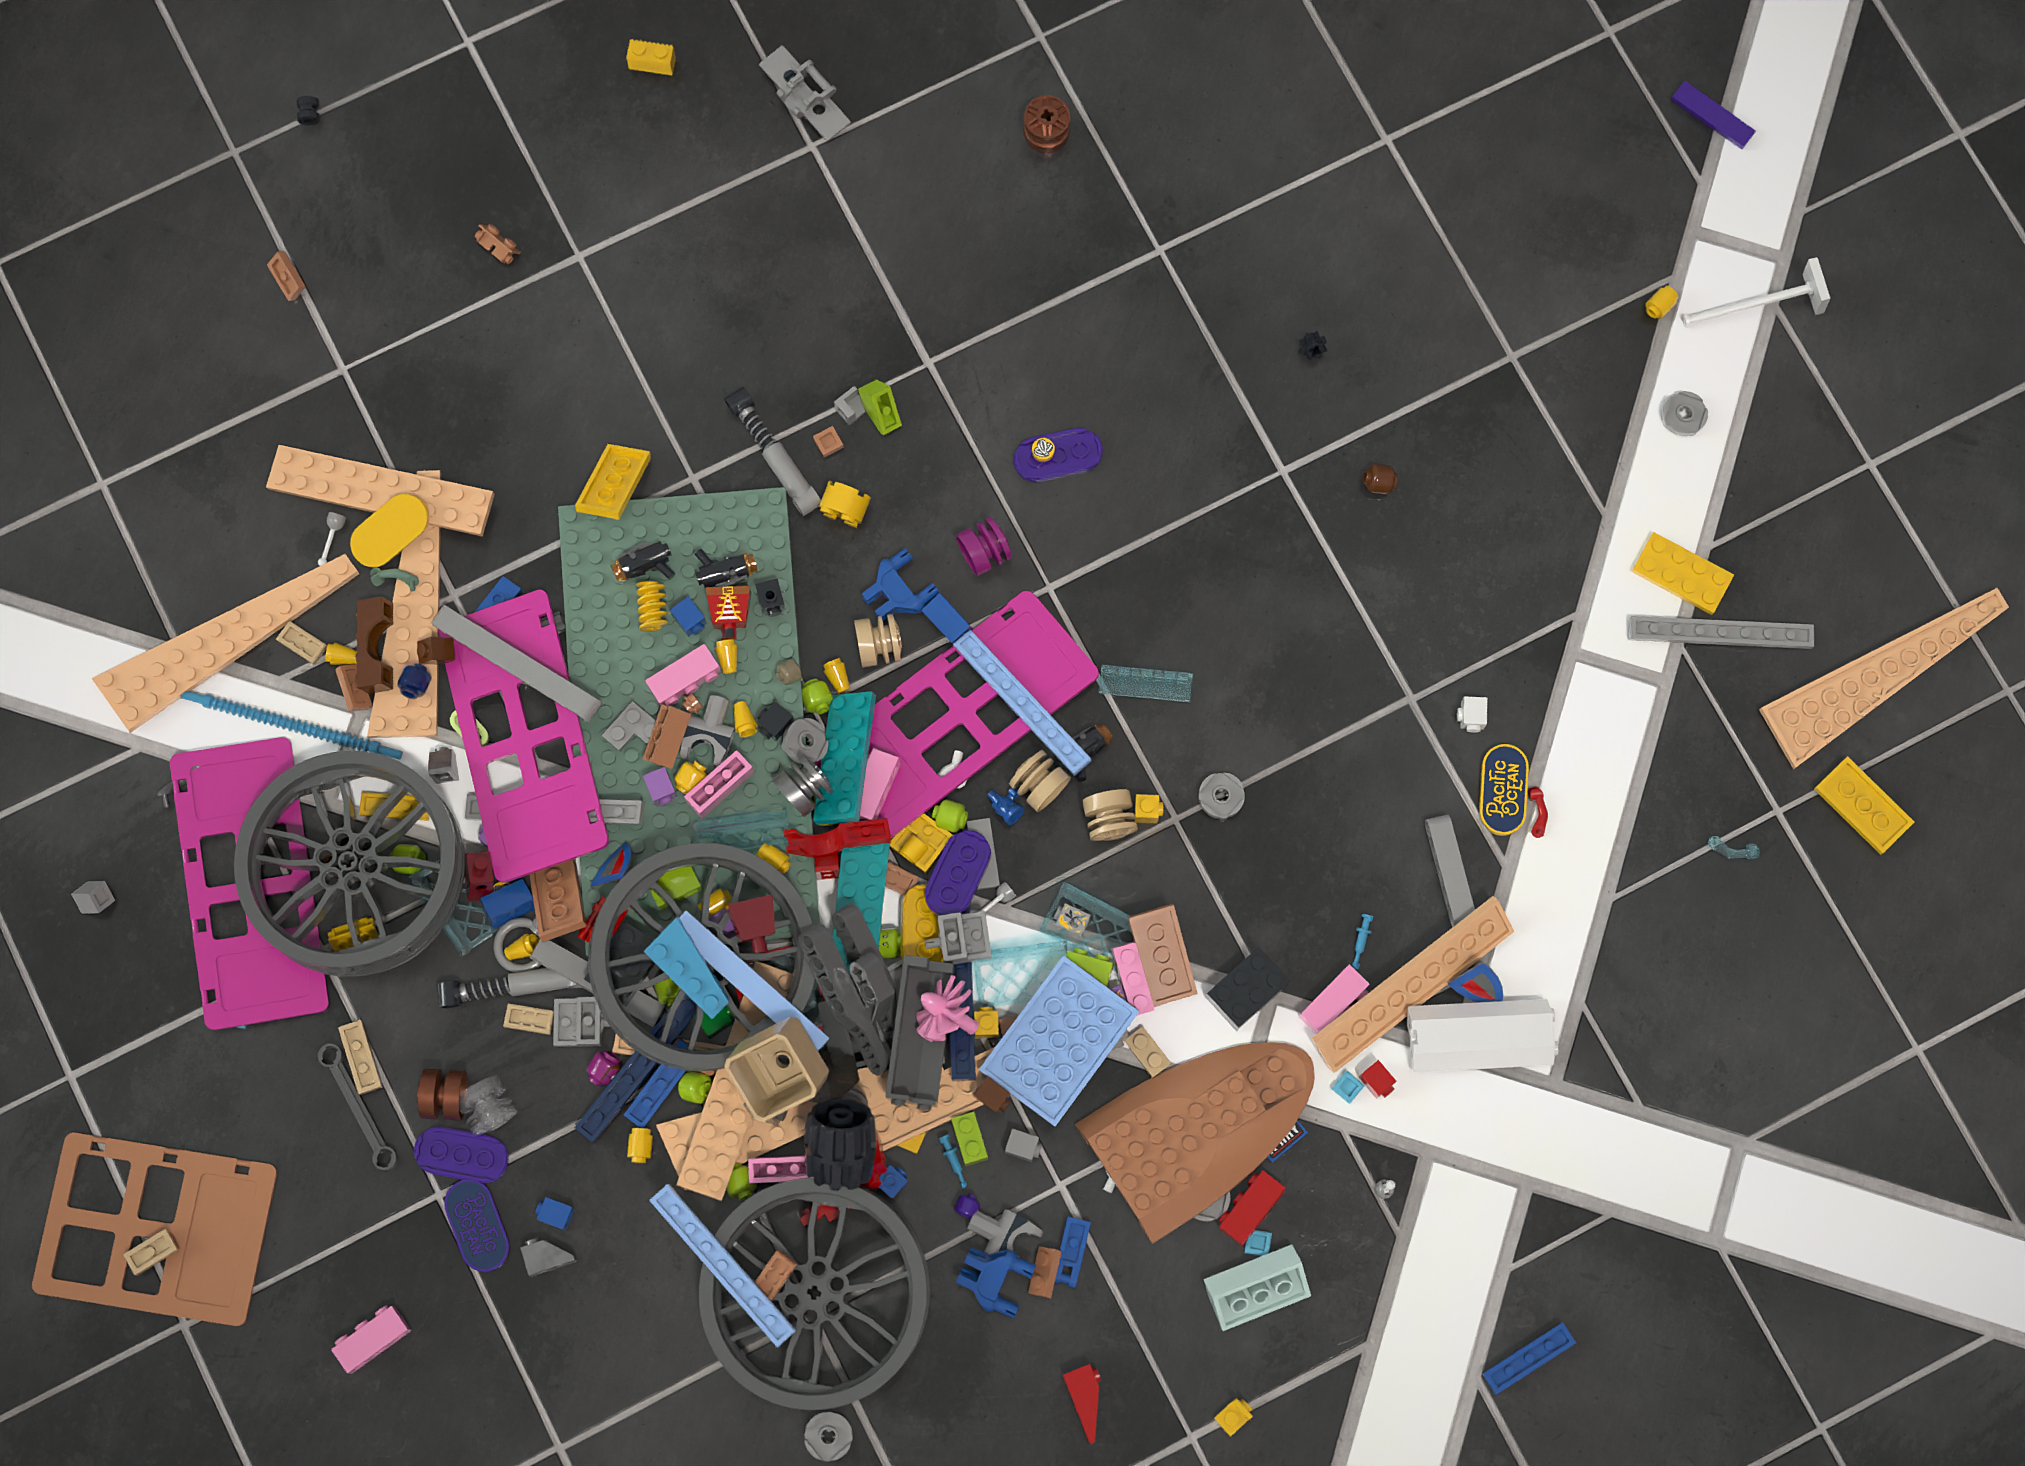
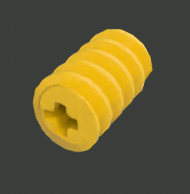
M652 581L636 583V586L639 588L636 593L640 597L637 599V604L640 605L638 613L641 614L638 621L642 623L639 626V630L644 632L661 630L663 625L668 624L667 620L661 619V617L667 615V612L660 609L667 606V603L660 602V599L665 598L666 594L659 593V590L666 588L665 585Z

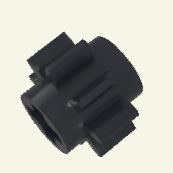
M1318 331L1306 333L1304 338L1299 340L1302 346L1300 348L1301 354H1307L1309 360L1312 358L1320 359L1323 352H1327L1325 346L1327 343L1325 336L1320 337Z

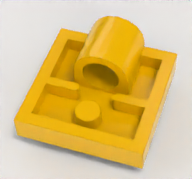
M922 814L895 835L891 840L890 847L926 873L943 852L946 843L953 835L947 830L938 828L934 820L926 814Z

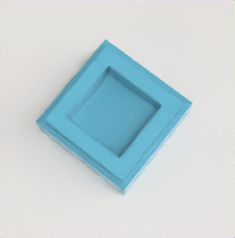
M1346 1071L1331 1090L1350 1104L1365 1085Z
M1255 1230L1246 1241L1244 1253L1257 1256L1269 1254L1272 1233Z

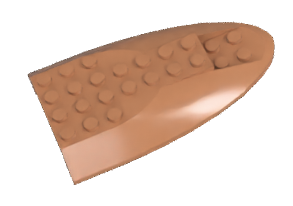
M1265 1042L1230 1047L1187 1061L1156 1075L1075 1124V1127L1087 1145L1091 1146L1136 1215L1142 1230L1150 1242L1154 1244L1226 1195L1250 1175L1276 1149L1294 1127L1309 1100L1315 1079L1314 1064L1311 1057L1305 1051L1286 1043Z

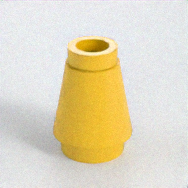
M734 639L716 642L717 647L714 649L723 674L737 672V645H735Z
M335 642L334 644L328 643L325 662H330V665L357 664L355 658L357 651Z
M840 658L823 665L825 669L823 672L838 694L850 689L845 664L841 662Z
M745 701L735 703L733 705L735 732L742 738L754 735L757 732L758 724Z
M534 934L523 935L504 949L506 958L513 960L530 957L539 939Z

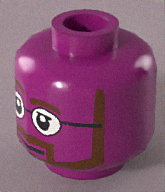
M609 1050L597 1052L586 1068L590 1075L589 1080L597 1086L602 1084L609 1085L622 1069L621 1059Z

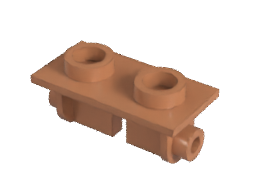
M491 224L478 225L483 230H479L475 234L476 241L488 251L495 245L496 248L492 254L502 263L510 264L514 259L512 257L513 253L521 254L515 248L517 245L509 238L504 239L499 235L500 230Z

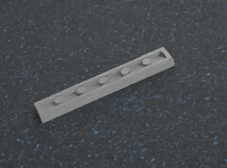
M540 939L530 958L593 993L591 984L584 980L589 972L588 962L550 940L542 942ZM638 990L627 1007L624 1008L629 1014L653 1027L665 1005Z

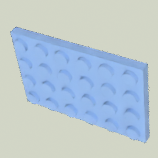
M1063 955L982 1064L979 1071L990 1077L1053 1126H1056L1140 1011Z

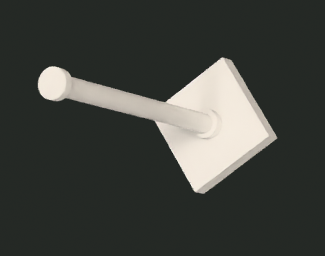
M1818 258L1809 259L1803 272L1805 285L1690 316L1685 314L1683 315L1685 327L1689 328L1691 324L1807 293L1815 315L1824 313L1830 296Z

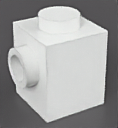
M1464 696L1461 701V708L1457 709V721L1461 722V729H1467V732L1475 733L1485 728L1487 725L1486 697Z

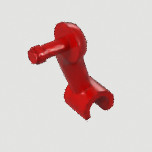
M1532 787L1528 789V796L1530 801L1536 800L1538 818L1532 827L1531 833L1535 838H1541L1545 833L1548 811L1543 799V791L1539 787Z

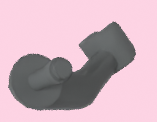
M193 766L191 770L200 768V766ZM186 780L178 781L179 787L187 783ZM172 781L157 793V796L162 795L165 808L170 806L167 794L174 791Z

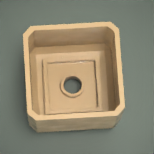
M789 1017L741 1041L727 1058L725 1064L726 1071L756 1120L762 1122L815 1097L829 1073L827 1066L800 1020L794 1017ZM786 1055L790 1060V1064H781L778 1056Z

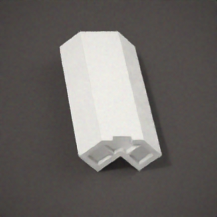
M1548 999L1408 1006L1407 1028L1410 1036V1062L1413 1073L1554 1065V1056L1558 1055V1043L1554 1038L1553 1027L1555 1010L1550 1008Z

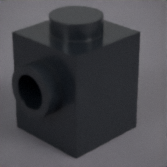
M778 578L755 584L763 616H778L782 611L786 610Z
M776 701L769 709L764 708L757 717L759 719L757 721L760 728L759 733L767 740L772 738L777 741L783 735L787 726L794 722L793 715Z

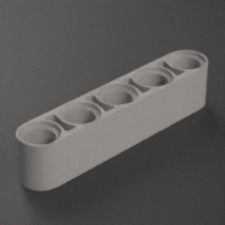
M1449 815L1425 819V827L1452 927H1454L1472 913L1475 908L1451 818Z

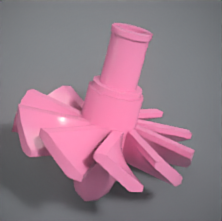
M953 975L950 977L944 993L942 992V980H939L936 983L935 993L927 992L921 995L924 1010L916 1014L919 1024L916 1030L930 1042L944 1041L946 1033L953 1032L958 1028L965 1030L970 1035L978 1029L979 1023L965 1014L969 1011L970 1007H960L961 1003L972 992L969 989L959 997L965 981L961 980L953 989L955 980Z

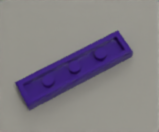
M1686 81L1682 83L1671 98L1677 105L1741 150L1756 133L1755 129Z

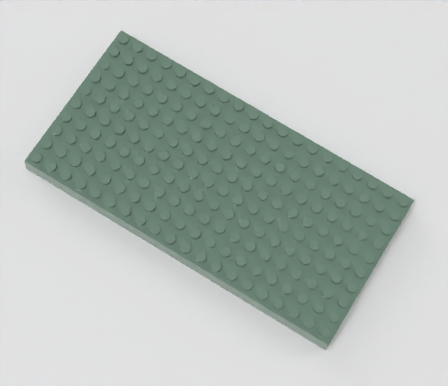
M786 487L629 500L619 520L576 512L575 505L558 506L569 682L602 702L590 723L579 717L598 796L602 800H636L645 803L642 826L606 825L609 836L608 845L602 850L580 857L585 920L587 921L593 912L591 909L594 904H598L602 897L607 899L618 883L616 881L590 888L596 874L605 861L625 842L632 849V864L628 872L650 856L680 845L715 843L736 847L756 855L761 846L766 843L768 845L772 844L790 856L789 862L791 866L783 876L800 895L808 910L813 926L821 924L815 858L788 854L786 852V846L789 845L788 839L783 835V830L797 829L798 832L806 835H814L812 811L803 817L772 781L783 770L790 776H793L795 772L790 765L792 762L799 769L804 767V765L793 761L783 751V735L777 741L772 738L767 740L759 733L760 728L758 726L756 728L757 732L750 737L742 738L735 732L726 759L737 750L753 767L754 774L703 819L688 805L684 798L686 794L675 787L674 777L683 763L690 762L693 764L695 760L707 768L705 772L709 775L716 769L713 767L715 755L712 746L708 744L697 745L690 752L688 759L680 758V745L672 769L665 767L677 797L668 805L660 806L659 804L655 806L643 775L663 767L642 759L647 744L635 735L619 752L602 738L603 733L632 701L656 720L661 706L648 688L645 680L703 644L706 645L719 665L721 672L718 673L719 676L714 681L702 683L698 686L699 689L693 693L703 708L698 711V714L693 712L691 716L703 719L710 695H715L730 701L723 725L735 728L733 705L740 701L747 703L756 723L759 720L757 717L764 708L769 709L775 701L793 715L794 721L805 718L802 699V678L790 685H785L778 681L776 677L778 664L789 659L796 661L801 670ZM661 541L662 545L667 543L672 556L668 557L669 562L665 564L675 572L671 580L666 578L659 570H649L645 572L646 575L627 580L618 561L622 554L642 542H647L650 545ZM700 549L711 560L716 559L718 561L724 560V557L743 554L748 569V579L732 585L750 586L751 589L747 626L745 628H736L737 639L734 641L735 645H737V672L723 674L714 649L717 647L716 642L723 641V629H715L713 627L706 589L704 585L699 586L696 572H700L699 567L704 566L695 556V553ZM778 578L786 610L782 611L778 616H763L755 584ZM652 581L665 585L666 588L659 590V593L666 594V597L660 599V602L667 603V606L660 609L667 612V615L661 617V619L667 620L668 624L663 625L661 630L654 632L639 630V626L642 623L638 621L641 614L638 613L640 605L637 604V599L640 597L636 593L639 589L636 583ZM688 596L707 622L704 625L703 631L697 635L692 634L689 637L670 612V609ZM681 696L678 698L679 701L672 707L689 713L682 704L686 700ZM806 737L802 738V743L805 746L807 745ZM579 745L573 746L575 757L581 756ZM691 866L701 885L702 891L676 903L682 914L687 911L698 922H700L701 910L697 904L702 902L701 899L703 898L711 871L710 866ZM719 867L711 893L721 888L722 891L727 889L732 896L738 879V873ZM745 877L737 902L769 894L751 879ZM650 890L638 900V905L663 927L667 928L675 919L669 907L662 911L659 910ZM773 900L774 922L784 921L785 917ZM631 907L628 908L629 911L622 922L625 920L655 940L659 934L651 929ZM786 926L775 929L774 935L765 937L766 944L793 942L790 929ZM750 940L741 943L739 942L737 943L738 947L752 946V943ZM585 941L586 956L588 958L589 943Z

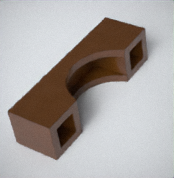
M382 596L357 601L356 610L357 653L355 658L357 662V675L355 681L357 688L368 694L393 690V668L381 662L377 653L378 641L387 628L393 625V603Z

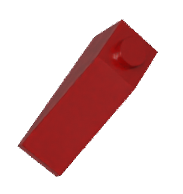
M1089 1364L1064 1374L1063 1378L1088 1442L1091 1444L1095 1442L1099 1394L1097 1382L1101 1381L1097 1368H1091Z

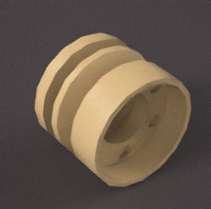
M893 614L887 615L888 625L883 626L882 616H878L877 627L872 626L869 618L854 620L862 668L876 666L879 654L883 655L886 664L889 663L888 653L893 652L895 662L901 661L902 644L900 632Z
M1043 750L1028 758L1018 768L1015 776L1009 783L1013 789L1020 786L1018 790L1019 795H1023L1029 790L1031 791L1027 798V803L1036 812H1040L1050 804L1071 779L1061 767L1051 772L1049 771L1054 760L1049 758L1043 762L1047 756Z
M1118 789L1101 792L1082 800L1085 816L1096 818L1087 824L1088 829L1093 830L1089 833L1090 840H1115L1137 831V823L1131 822L1135 819V814L1124 813V811L1132 807L1129 790Z

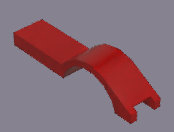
M887 818L841 823L832 831L818 835H806L798 832L797 829L783 830V835L788 839L789 845L786 846V852L805 857H824L840 852L844 848L891 843Z

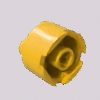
M829 481L819 508H821L820 511L824 513V516L833 520L840 517L844 520L845 524L856 528L862 522L871 497L867 494L861 497L858 495L859 490L842 483L835 482L833 484L832 481Z

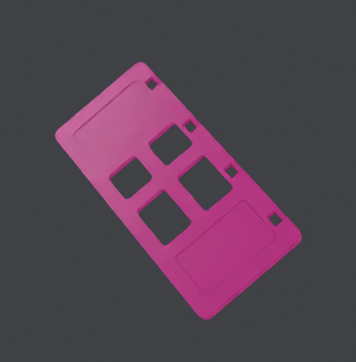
M536 590L464 616L569 681L550 598L545 591ZM547 615L549 625L543 627L540 617ZM438 629V637L452 638ZM453 638L455 661L445 663L495 878L500 882L506 883L604 849L609 843V836L603 819L579 716L555 702L559 716L558 720L529 730L519 691L520 684L524 682ZM501 691L512 735L508 739L482 747L472 705L473 701ZM564 738L571 765L570 769L541 779L534 749L537 746ZM579 745L581 756L575 757L573 752V746ZM517 754L523 785L494 796L487 769L488 764ZM596 811L598 822L591 824L589 813Z
M1030 591L1021 592L1008 602L1006 606L972 630L1050 715L1098 678V668ZM1012 609L1015 614L1005 621L1001 616ZM953 645L902 683L895 691L876 703L874 707L868 754H871L874 748L898 757L901 764L878 816V819H888L891 839L1031 731L1022 719L1019 718L998 735L991 733L976 715V712L998 694L986 682L966 698L959 695L945 678L948 672L965 660ZM956 651L959 657L949 663L946 658ZM932 688L949 707V711L915 738L909 740L891 720V717L926 689ZM901 694L904 699L893 706L890 701ZM958 725H963L980 744V749L945 776L939 777L922 757V753ZM822 759L814 762L819 769H821Z
M285 737L178 753L170 759L204 1021L210 1030H221L321 1013L329 1006L325 974L305 968L285 956L264 939L252 925L247 915L248 933L246 935L221 940L213 938L210 907L215 904L239 901L240 899L236 884L212 888L206 886L200 840L203 837L233 833L237 843L241 826L255 800L272 781L295 766L292 744ZM193 766H200V768L191 770ZM178 781H187L188 792L180 793ZM299 798L285 811L275 826L285 825L288 833L305 837ZM289 842L291 860L308 859L307 847ZM196 849L197 861L189 862L188 850ZM293 870L290 875L261 879L264 895L296 893L311 882L310 871ZM314 896L305 900L298 907L300 924L297 927L285 929L290 935H293L314 912ZM205 919L207 931L199 933L197 920ZM317 925L302 942L311 947L321 949ZM215 990L217 1002L208 1003L207 991Z

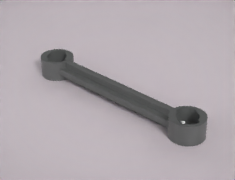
M335 1044L322 1046L318 1052V1060L323 1066L330 1069L374 1152L372 1156L373 1164L382 1171L393 1170L399 1161L398 1154L394 1149L387 1147L361 1096L358 1094L343 1064L344 1053L342 1049ZM330 1048L337 1049V1056L333 1061L334 1064H326L323 1061L324 1052ZM386 1150L391 1151V1161L388 1167H381L377 1161L378 1155Z

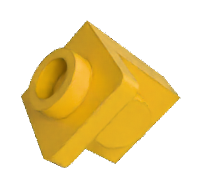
M1235 1398L1214 1419L1231 1437L1253 1417L1249 1413L1252 1411V1408L1244 1399L1239 1401Z

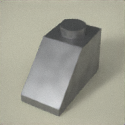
M439 747L435 749V752L429 753L428 774L436 784L459 781L456 754L448 747Z
M539 1238L526 1241V1246L521 1247L527 1272L531 1277L577 1262L576 1256L544 1240L540 1241Z

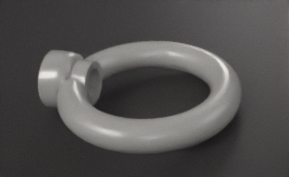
M536 917L533 920L515 918L503 924L497 931L493 943L494 954L499 964L513 973L539 968L541 964L534 960L527 964H515L508 960L503 952V940L507 933L514 928H529L539 938Z

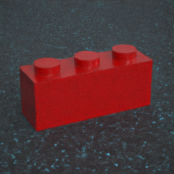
M1262 1171L1260 1175L1255 1173L1248 1182L1250 1188L1245 1194L1242 1191L1233 1202L1236 1206L1231 1212L1227 1210L1219 1220L1221 1223L1219 1230L1241 1247L1244 1246L1248 1237L1257 1229L1286 1190V1187L1265 1171Z

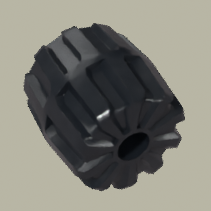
M829 1099L828 1101L817 1103L812 1107V1111L808 1113L804 1138L805 1168L807 1176L814 1177L815 1185L820 1187L826 1184L833 1191H839L841 1187L853 1190L858 1188L860 1183L865 1184L871 1179L877 1140L875 1116L867 1105L851 1099Z

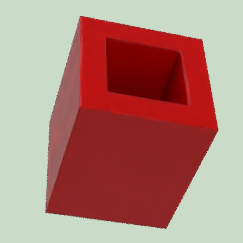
M1379 1059L1358 1077L1376 1099L1381 1095L1386 1098L1395 1090L1392 1085L1397 1082Z

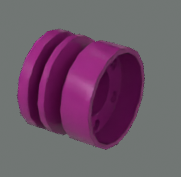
M991 517L984 519L986 528L981 522L976 523L977 535L970 528L955 535L965 560L973 573L978 577L991 570L989 559L992 558L997 565L1002 564L1001 556L1005 561L1012 559L1008 540L1002 529Z

